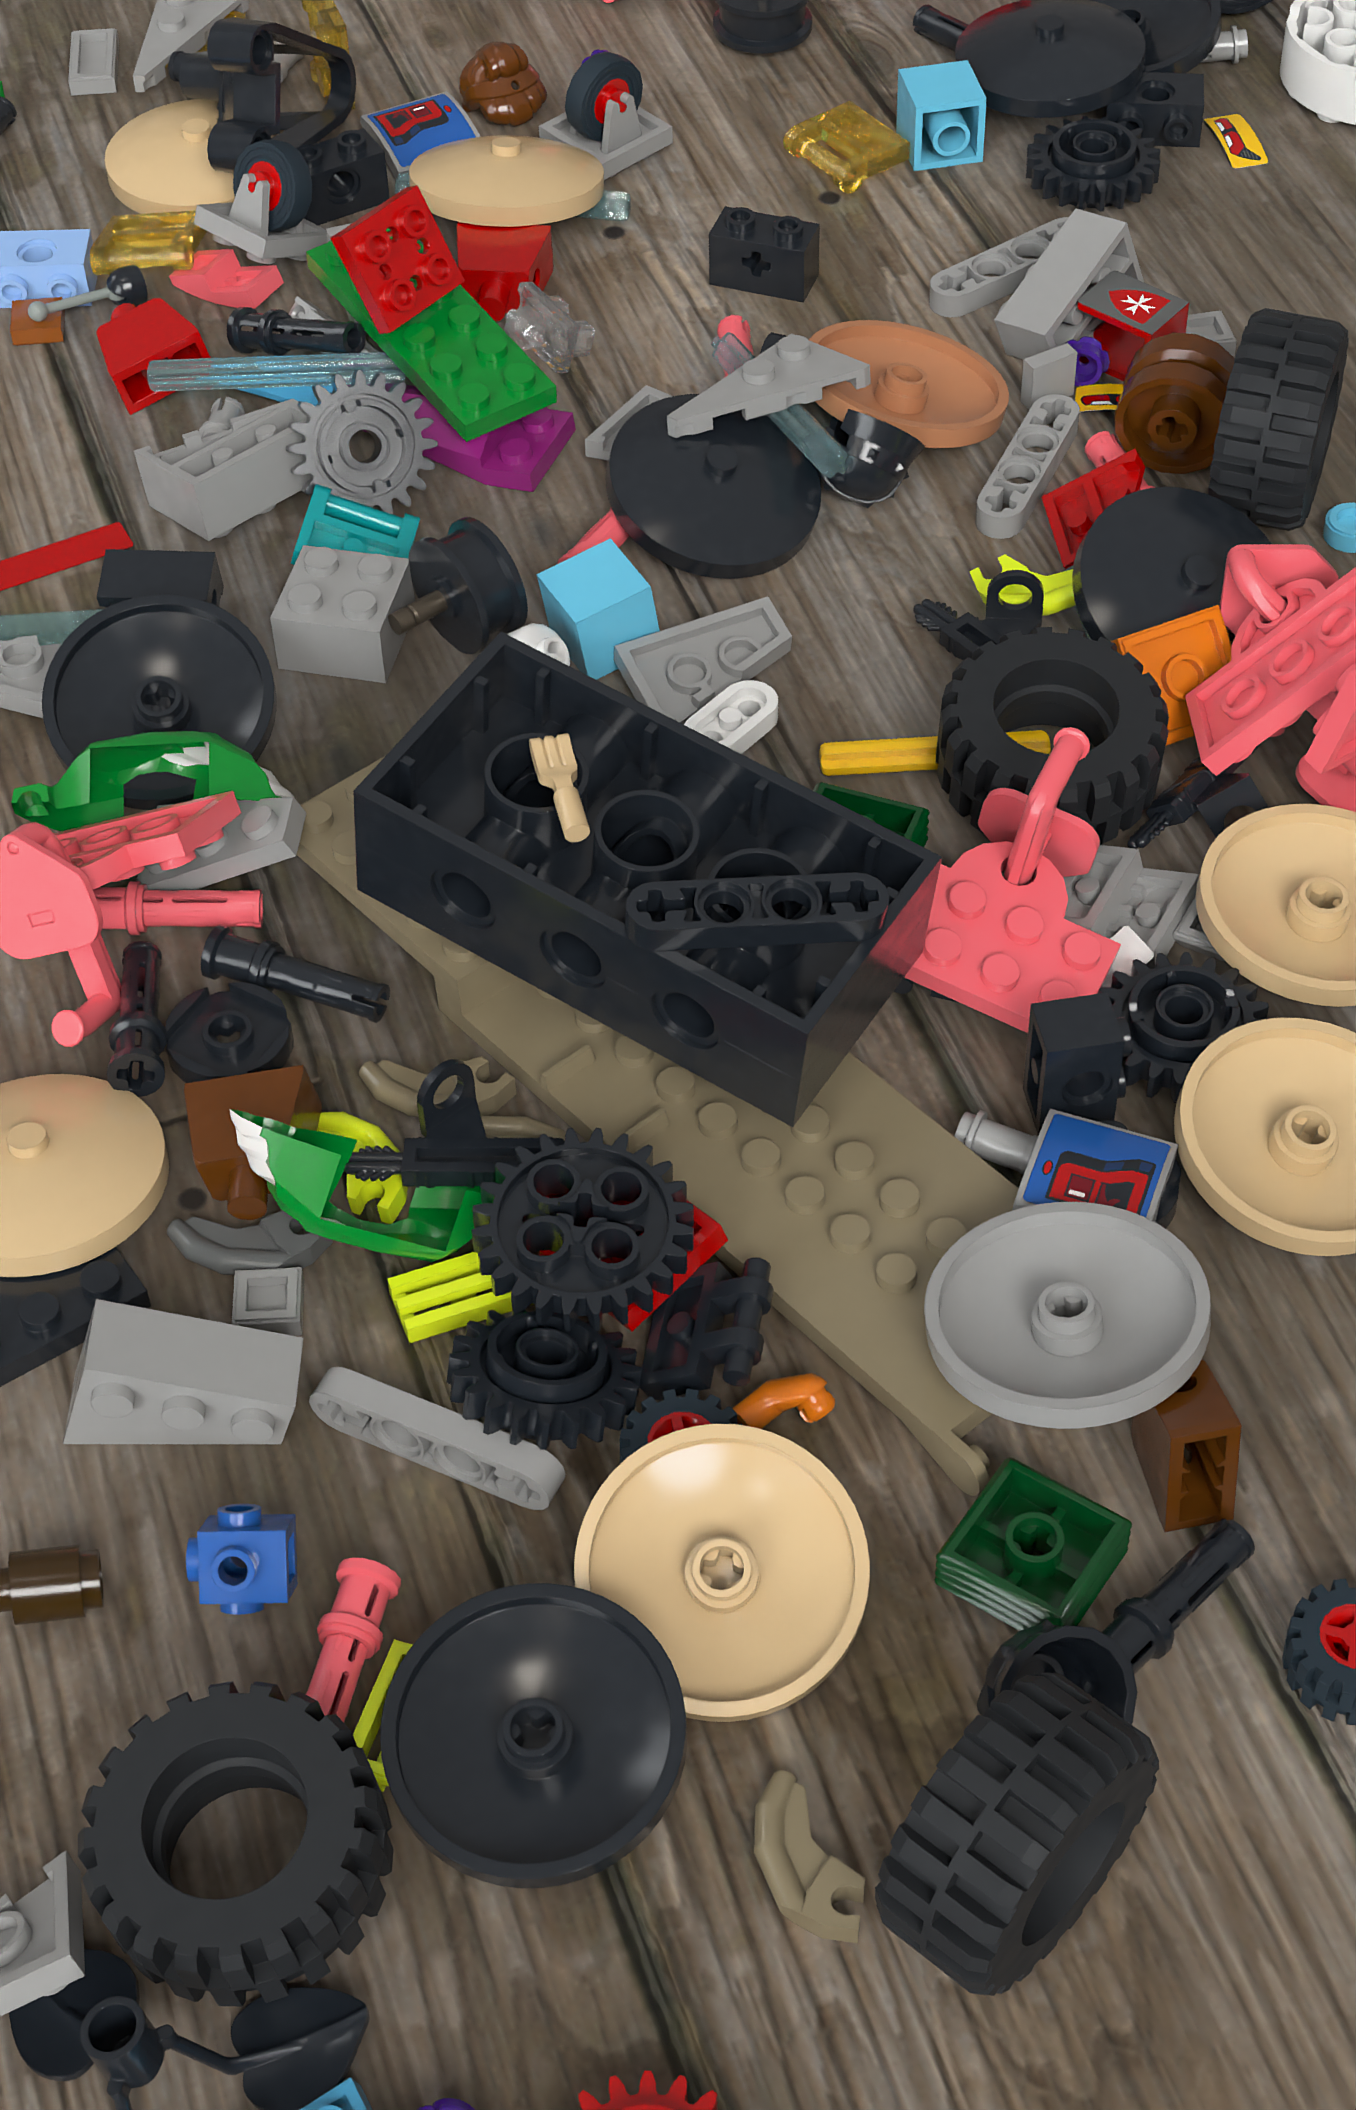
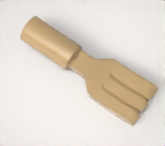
M558 734L556 738L552 735L545 736L543 740L540 737L529 739L530 753L538 781L541 785L552 788L554 791L553 800L565 839L570 842H579L586 839L590 834V828L578 790L573 786V782L577 779V763L569 734Z

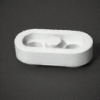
M754 680L736 682L693 714L684 725L742 754L776 725L778 721V696L771 686L763 682Z

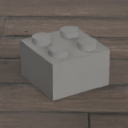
M303 545L270 617L278 669L386 683L407 633L406 631L401 635L396 634L389 624L388 615L403 607H407L408 604L415 601L409 559Z

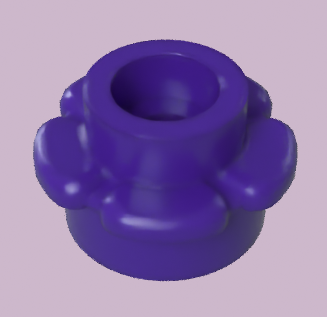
M1083 336L1078 341L1074 339L1067 341L1066 343L1077 351L1074 386L1093 385L1100 379L1101 374L1108 370L1110 364L1108 352L1102 350L1101 342L1093 337ZM1085 356L1089 362L1083 364L1079 361V358Z

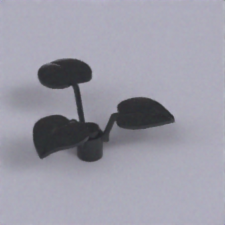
M84 1949V1977L69 1983L65 1988L53 1995L42 1996L9 2012L11 2030L20 2056L31 2070L49 2080L70 2081L84 2075L95 2064L109 2082L107 2093L113 2099L116 2110H132L129 2099L130 2090L148 2084L157 2076L164 2061L165 2051L169 2049L227 2075H237L244 2072V2092L249 2101L259 2110H300L344 2081L370 2019L369 2009L366 2004L349 1994L324 1988H288L289 1996L268 2003L261 1996L248 2004L235 2017L231 2026V2040L239 2056L226 2057L178 2035L169 2024L155 2029L139 2006L138 1980L131 1967L123 1959L112 1953L92 1949Z

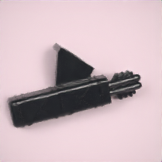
M1009 570L996 575L990 581L987 588L986 617L984 620H979L978 617H974L969 612L957 618V611H952L950 606L946 608V603H940L939 601L934 603L930 599H924L922 604H916L913 611L916 614L917 623H922V626L927 627L928 631H940L939 643L948 652H952L956 658L965 660L968 657L972 659L973 651L989 641H992L995 645L999 644L1000 637L1004 634L1018 630L1021 631L1022 635L1033 634V630L1036 627H1041L1044 588L1041 581L1032 573L1023 570ZM1019 584L1027 587L1031 591L1032 596L1024 603L1009 604L1000 598L999 592L1008 585Z
M1260 743L1258 746L1255 747V749L1253 750V752L1258 749V747L1261 745V743ZM1200 756L1196 758L1184 770V773L1181 776L1179 775L1178 779L1152 802L1151 806L1146 810L1149 820L1140 826L1139 830L1134 832V835L1130 836L1127 843L1128 848L1146 847L1156 836L1160 835L1161 831L1165 830V827L1184 823L1196 811H1200L1215 838H1217L1225 830L1224 819L1232 808L1241 805L1252 807L1256 811L1269 808L1249 773H1233L1246 759L1233 763L1216 776L1201 762Z
M450 1059L436 1066L427 1075L417 1095L420 1130L425 1138H405L403 1152H395L389 1146H384L383 1149L379 1146H375L374 1149L370 1146H366L365 1149L360 1148L359 1152H352L344 1170L349 1175H355L357 1179L361 1178L362 1181L370 1178L373 1182L377 1179L383 1182L392 1175H401L403 1186H416V1188H420V1186H426V1188L466 1186L468 1188H475V1186H481L482 1182L496 1183L495 1164L497 1162L517 1167L515 1153L517 1146L520 1145L528 1149L534 1155L540 1152V1137L487 1138L476 1099L473 1071L463 1061ZM457 1075V1084L452 1094L445 1101L434 1104V1095L439 1085L447 1078ZM549 1137L556 1146L565 1144V1140L562 1138Z

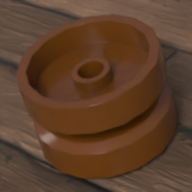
M1171 333L1154 338L1136 351L1127 369L1123 391L1115 411V433L1123 449L1129 452L1136 448L1145 466L1161 473L1187 474L1206 469L1213 461L1214 444L1218 433L1222 405L1224 404L1230 373H1232L1235 358L1219 343L1197 334Z

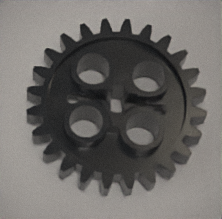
M567 1128L565 1144L558 1146L546 1134L540 1135V1152L534 1155L528 1149L520 1145L515 1148L517 1167L497 1162L495 1164L496 1183L482 1182L480 1186L482 1204L473 1205L474 1229H472L474 1252L478 1253L480 1274L491 1275L492 1292L495 1296L511 1292L512 1311L516 1314L525 1310L532 1303L536 1305V1318L539 1325L546 1323L554 1312L563 1315L565 1331L572 1330L578 1316H587L593 1330L600 1331L603 1314L612 1312L622 1325L628 1324V1305L634 1303L642 1310L650 1313L653 1311L652 1289L662 1294L671 1295L673 1293V1273L686 1274L687 1252L693 1251L694 1228H692L694 1226L693 1204L687 1203V1185L685 1181H673V1164L670 1161L661 1162L653 1166V1147L648 1144L640 1148L634 1154L629 1152L628 1134L623 1133L612 1146L603 1144L601 1128H595L589 1142H579L574 1129ZM550 1194H561V1195H564V1196L559 1197V1198H548V1197H545V1196L550 1195ZM616 1201L632 1202L628 1205L612 1204ZM550 1250L556 1252L549 1256H538L534 1254L538 1251ZM612 1257L624 1259L623 1261L618 1263H606L602 1261L606 1258Z

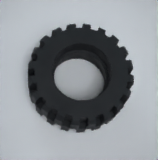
M1264 308L1254 312L1248 320V325L1245 326L1240 346H1238L1232 373H1230L1227 392L1220 414V423L1210 469L1211 478L1208 495L1231 505L1254 524L1291 531L1302 527L1306 522V518H1308L1331 439L1347 360L1349 332L1339 321Z
M1036 627L1033 630V634L1022 635L1020 630L1004 634L1000 637L999 644L995 645L992 641H989L973 651L972 659L968 657L958 665L952 673V681L945 687L942 697L935 761L938 764L937 776L941 788L949 794V802L962 817L970 815V825L983 833L978 826V819L988 793L997 788H1009L1029 795L1050 755L1036 752L1020 745L1005 732H1011L1018 728L1032 725H1051L1079 729L1085 733L1095 747L1089 750L1085 758L1078 761L1059 798L1057 808L1091 825L1099 836L1100 845L1116 838L1119 829L1122 831L1128 830L1140 820L1142 811L1150 806L1155 796L1169 733L1167 729L1169 721L1167 703L1160 697L1162 690L1149 672L1142 675L1144 666L1129 652L1121 655L1117 652L1116 644L1105 638L1100 637L1098 641L1086 638L1085 631L1070 628L1068 629V634L1052 632V627Z
M1034 1673L1033 1676L1026 1675L1017 1680L1012 1690H1003L991 1701L990 1708L982 1716L977 1715L965 1728L962 1738L953 1749H948L936 1765L938 1769L927 1785L922 1786L910 1805L912 1809L906 1820L899 1824L890 1842L892 1849L889 1855L883 1859L878 1873L881 1881L875 1887V1900L882 1923L972 1994L995 1996L996 1993L1002 1994L1010 1990L1014 1981L1021 1982L1032 1972L1034 1965L1040 1959H1045L1057 1946L1060 1937L1067 1929H1071L1082 1915L1083 1908L1091 1897L1097 1894L1108 1878L1107 1874L1113 1864L1123 1854L1130 1842L1129 1837L1134 1827L1140 1823L1147 1808L1145 1804L1147 1798L1153 1793L1157 1778L1155 1774L1159 1770V1759L1150 1737L1066 1677L1057 1673Z
M233 1681L211 1684L208 1687L209 1696L192 1701L187 1691L166 1701L170 1712L153 1722L145 1714L132 1725L128 1731L133 1741L124 1751L116 1746L112 1747L98 1767L106 1781L103 1787L93 1785L88 1788L81 1812L91 1827H84L78 1833V1857L87 1870L82 1880L88 1897L124 1954H128L137 1969L155 1984L166 1981L176 1996L198 2002L203 1998L205 1991H210L218 2006L242 2007L246 2002V1992L258 1990L264 2001L268 2003L289 1996L286 1983L303 1974L306 1975L310 1985L330 1973L331 1970L325 1959L337 1948L350 1955L365 1937L358 1923L361 1915L364 1914L369 1917L378 1915L386 1896L379 1876H386L391 1873L394 1848L387 1834L392 1828L388 1808L364 1750L357 1746L351 1730L336 1714L325 1716L319 1701L301 1692H295L291 1694L286 1702L277 1684L257 1681L251 1684L249 1693H239ZM271 1788L289 1793L303 1802L307 1810V1822L300 1845L288 1864L266 1884L249 1893L226 1899L194 1897L177 1890L170 1878V1866L176 1843L191 1819L212 1801L237 1790Z

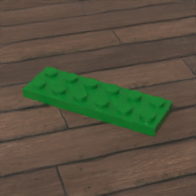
M330 240L328 243L306 251L307 264L310 271L349 314L362 325L369 336L466 442L557 402L556 385L461 285L451 290L393 332L379 334L332 241ZM418 240L417 243H419L421 249L418 252L422 253L424 250V246ZM410 278V281H413L414 287H415V289H416V287H417V281H416V279Z

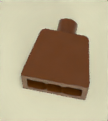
M304 1065L204 1080L184 1085L193 1159L196 1168L212 1198L219 1201L227 1200L228 1212L238 1219L254 1220L265 1215L267 1212L268 1194H271L267 1187V1180L257 1175L251 1169L246 1153L238 1145L236 1127L231 1120L230 1109L266 1117L295 1128L317 1131L322 1112V1103Z
M1204 1360L1200 1361L1191 1377L1175 1393L1153 1408L1132 1417L1131 1436L1133 1446L1164 1532L1217 1523L1221 1519H1226L1227 1521L1234 1519L1242 1425ZM1184 1447L1191 1454L1192 1460L1189 1464L1184 1456Z

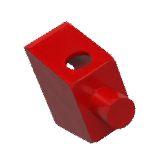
M457 223L458 268L465 280L460 285L495 322L502 320L505 313L528 314L532 312L554 269L551 226L499 227Z
M153 298L137 307L131 303H123L113 310L111 321L99 326L96 331L108 372L130 415L216 370L198 329L162 298Z

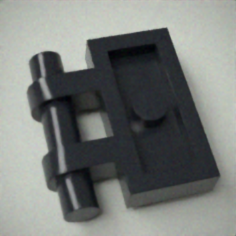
M761 1258L747 1259L744 1263L742 1276L733 1279V1276L719 1261L701 1265L691 1277L654 1311L642 1364L639 1387L648 1397L652 1396L654 1400L663 1399V1391L675 1389L676 1396L686 1394V1389L699 1391L710 1389L714 1368L720 1364H725L722 1378L726 1383L733 1386H745L750 1382L752 1367L761 1361L764 1338L759 1333L762 1315L770 1311L774 1288L769 1283L770 1263ZM735 1313L732 1327L722 1329L725 1315Z

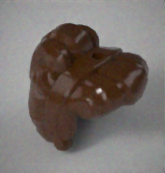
M490 42L476 51L475 56L466 64L460 75L459 90L463 98L462 108L465 112L481 109L487 121L499 125L510 124L514 127L533 119V114L545 103L547 92L540 80V74L531 64H528L529 61L526 53L518 45L505 42ZM511 83L517 85V90L512 88Z

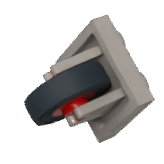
M607 51L593 55L580 66L572 77L566 93L565 112L539 126V138L570 144L596 157L604 168V180L615 176L618 172L672 144L673 132L671 125L639 107L643 89L640 71L627 58Z
M270 139L247 146L238 157L234 169V202L200 204L196 207L195 225L212 233L214 241L223 245L237 246L247 251L246 257L255 262L273 264L276 262V258L284 257L307 261L306 251L327 243L326 229L304 219L312 201V179L309 166L301 152L287 142Z

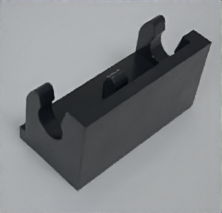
M106 549L97 600L99 607L107 608L136 597L170 594L197 598L219 607L224 585L215 552Z

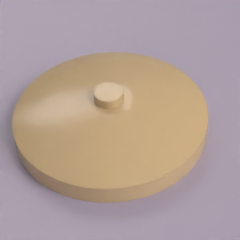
M191 99L163 105L137 116L118 130L110 140L105 152L108 182L114 195L124 205L138 213L156 219L175 222H194L197 205L234 202V173L215 171L208 160V138L212 128L217 124V118H219L217 110L218 101Z
M483 136L445 143L420 154L409 167V187L418 185L431 213L449 220L484 226H531L572 218L594 207L603 197L604 168L600 161L592 154L563 142L529 136Z
M1289 804L1262 809L1238 819L1221 832L1209 847L1197 882L1196 908L1199 921L1209 942L1232 968H1237L1242 976L1270 992L1285 998L1314 1005L1333 1007L1356 1006V812L1327 805Z
M1271 1018L1244 1024L1221 1035L1209 1044L1193 1063L1176 1103L1174 1115L1176 1144H1179L1178 1154L1190 1181L1208 1205L1223 1219L1250 1237L1267 1245L1285 1251L1314 1256H1340L1356 1253V1033L1331 1023L1313 1019Z
M46 1074L15 1079L0 1084V1277L44 1275L78 1266L97 1258L125 1241L149 1218L162 1198L167 1185L169 1158L161 1125L151 1108L142 1099L130 1091L114 1090L106 1080L83 1075Z
M708 1424L677 1430L661 1436L638 1449L613 1470L597 1491L583 1518L575 1551L574 1580L576 1588L593 1592L620 1605L651 1631L662 1645L677 1674L684 1698L687 1718L711 1722H732L749 1720L784 1709L804 1698L832 1674L851 1647L861 1625L869 1589L870 1560L864 1528L855 1505L835 1475L819 1459L791 1440L766 1430L737 1424Z

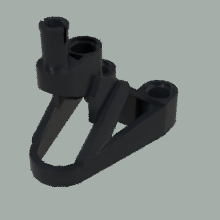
M234 17L220 19L210 29L207 51L191 54L184 53L183 51H174L169 59L168 70L170 78L180 83L182 93L186 97L218 101L217 110L219 118H217V124L214 125L210 132L207 145L208 160L215 171L234 173L240 154L247 146L262 140L273 139L290 143L295 148L301 145L316 144L346 120L355 100L356 72L352 58L345 49L274 22ZM274 54L324 57L328 62L331 72V89L327 104L322 111L280 112L281 63L272 62L274 61Z

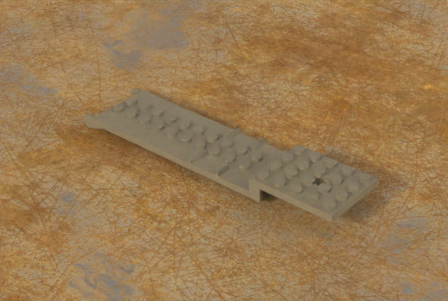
M384 757L301 804V807L306 811V817L297 856L434 975L439 1010L587 1142H589L595 1128H601L603 1144L611 1146L618 1137L625 1133L629 1136V1152L632 1154L649 1144L653 1147V1166L661 1162L670 1161L673 1164V1181H685L687 1185V1200L718 1222L728 1238V1241L714 1255L739 1277L742 1276L744 1263L747 1259L761 1258L769 1262L771 1265L769 1283L774 1288L771 1305L895 1414L960 1490L971 1496L978 1495L990 1481L987 1472L990 1462L980 1447L974 1444L968 1446L961 1438L990 1417L992 1413L987 1412L962 1396L948 1383L939 1371L932 1358L927 1341L924 1314L925 1294L935 1267L948 1249L973 1228L989 1219L1012 1211L1019 1188L850 1052H848L796 1124L791 1127L357 890L353 791Z

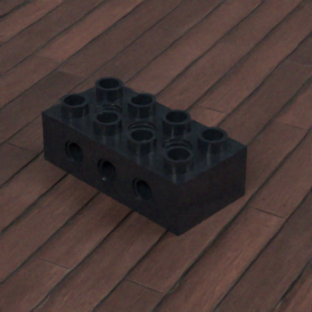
M502 631L353 791L357 890L791 1127L796 1124L922 954L942 856ZM558 734H569L577 763V779L573 782V786L578 790L590 828V834L586 839L579 842H570L565 839L553 800L554 791L552 788L541 785L538 781L529 748V739L540 737L543 740L545 736L552 735L556 738ZM856 872L878 878L886 886L889 893V906L885 926L878 935L863 941L653 951L645 950L635 945L627 937L624 929L627 897L636 887L650 882ZM781 901L772 907L779 916L785 919H800L808 914V910L796 901ZM822 902L821 915H829L830 913H826L827 902ZM848 902L853 904L855 912H866L860 907V902ZM715 904L705 910L711 919L722 923L733 922L741 917V913L729 904ZM684 908V910H687L685 921L691 922L693 908ZM660 911L647 912L650 914L652 921H664L660 917Z

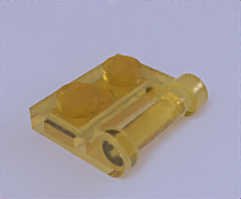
M301 0L303 10L308 12L311 37L345 49L349 54L346 24L334 1ZM313 56V60L310 62L311 79L319 83L323 96H329L331 72L328 62L323 56ZM355 100L351 110L356 109Z
M851 101L794 125L786 132L783 139V146L786 151L795 157H804L831 176L835 186L847 194L857 191L865 179L882 173L909 159L910 142ZM822 140L849 160L844 162L817 142Z
M196 210L112 216L90 249L91 268L95 275H110L114 269L131 264L137 265L138 268L173 266L176 271L191 270L194 265V252L207 231L194 224Z

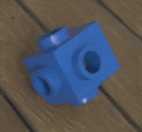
M231 1504L219 1507L217 1515H209L197 1531V1537L188 1539L186 1550L187 1578L189 1582H199V1604H220L221 1612L240 1615L262 1611L264 1603H288L298 1585L296 1514H261V1506Z

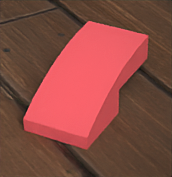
M233 249L197 251L169 275L172 284L177 288L200 299L235 308H257L284 283L276 265L241 267Z

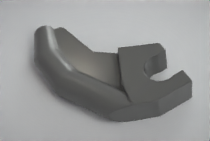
M283 1210L260 1219L259 1225L234 1229L198 1217H190L186 1221L175 1219L167 1228L168 1237L185 1259L223 1275H235V1270L302 1267L303 1269L313 1264L333 1243L331 1239L310 1232L298 1235L297 1233L303 1228L302 1225Z

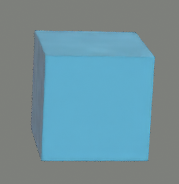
M968 60L898 69L896 133L913 171L983 162L987 98Z
M611 538L537 574L549 628L554 630L564 641L570 659L579 671L595 680L618 669L614 662L615 645L660 631L651 586Z

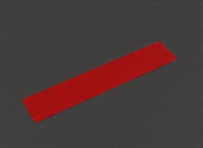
M115 522L1 560L0 591L105 556L106 549L124 550L132 547L134 544L122 524Z

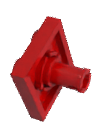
M418 185L404 188L330 238L379 334L393 332L465 281ZM418 240H420L424 246V250L422 253L418 252L421 249L419 243H417ZM410 278L416 279V281H417V287H416V289H415V287H414L413 281H410Z

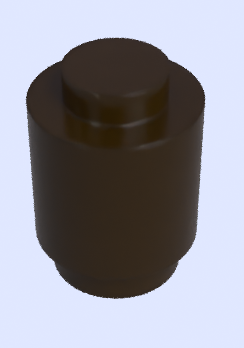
M80 1544L14 1551L9 1552L8 1567L0 1568V1612L12 1611L15 1625L86 1617L87 1609L104 1608L103 1577L99 1549L81 1551Z

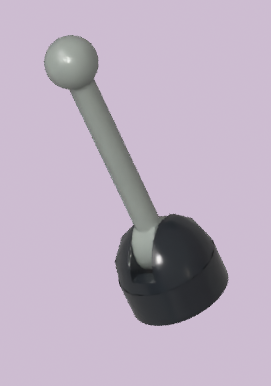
M137 265L123 266L110 273L105 288L47 304L41 301H34L28 307V315L32 320L40 322L45 320L50 313L104 298H109L118 306L123 303H131L135 306L147 302L148 298L146 282Z

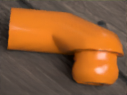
M806 1373L770 1379L732 1409L737 1413L738 1424L742 1423L743 1426L763 1429L781 1413L797 1407L801 1418L805 1422H816L834 1409L835 1398L824 1387L827 1384L826 1380L814 1373Z

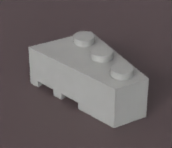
M1075 208L1064 225L1055 232L1051 243L1037 262L1028 269L1024 280L1010 299L1000 307L998 315L994 319L1006 355L1023 360L1065 344L1071 339L1078 341L1083 336L1093 337L1092 330L1103 320L1078 310V299L1111 271H1119L1144 282L1127 222Z
M290 399L230 419L232 429L202 439L198 430L183 434V445L153 454L150 446L134 450L149 506L210 541L214 538L226 536L237 525L256 515L271 511L277 503L302 491L305 483L310 480L309 473L296 475L292 474L290 469L297 463L302 462L303 456L302 454L286 451L287 445L301 442L302 440L301 434L295 433L288 427L289 423H305L307 420V416L297 406L298 401Z
M96 1299L74 1376L63 1444H282L296 1406L303 1338Z

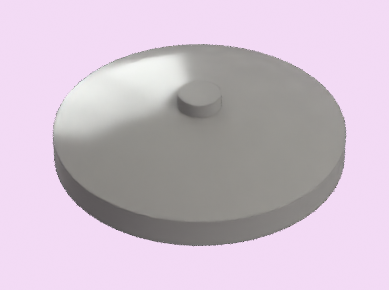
M1053 1202L1023 1207L1003 1213L973 1228L954 1243L938 1262L928 1282L924 1304L928 1346L939 1371L950 1385L973 1404L999 1417L1021 1424L1056 1429H1078L1115 1423L1136 1416L1163 1402L1175 1393L1198 1367L1206 1351L1211 1327L1210 1291L1207 1279L1201 1265L1187 1246L1170 1231L1144 1216L1113 1206L1087 1202Z

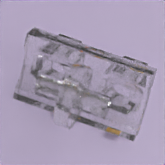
M520 282L518 287L520 305L517 310L511 309L506 314L504 331L523 351L531 349L555 373H568L572 357H583L590 354L595 337V329L586 320L574 321L569 316L568 304L559 295L547 296L533 282Z

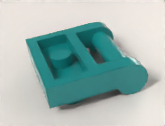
M316 484L290 564H295L303 545L409 558V552L413 545L420 517L405 513L404 518L332 495L331 488Z

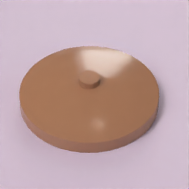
M855 320L836 323L819 330L809 339V341L870 365L871 384L856 390L847 381L822 387L823 399L815 401L826 412L842 422L848 409H851L907 432L920 440L926 448H955L976 444L991 437L1002 424L1009 402V391L1005 380L985 358L953 339L923 328L878 320Z

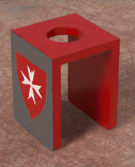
M1111 271L1078 299L1077 308L1105 321L1093 332V338L1099 340L1102 344V350L1107 351L1109 354L1110 364L1108 370L1104 373L1124 381L1127 369L1136 351L1154 338L1171 333L1186 334L1189 302L1119 271ZM1085 356L1079 358V361L1084 364L1089 362Z

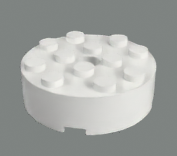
M1294 0L1286 21L1280 77L1290 97L1296 99L1306 108L1316 112L1320 120L1329 123L1344 122L1356 125V0Z

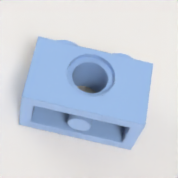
M90 229L0 231V308H12V301L54 297L65 299L95 290L98 266ZM92 302L79 306H92Z

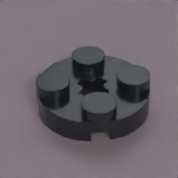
M245 982L228 983L229 991L217 992L209 995L208 987L191 993L175 1006L166 1021V1051L172 1071L185 1083L283 1068L294 1047V1038L291 1023L287 1018L286 1008L281 999L264 987ZM236 1031L240 1032V1038L230 1043H220L216 1038L219 1035L230 1037Z

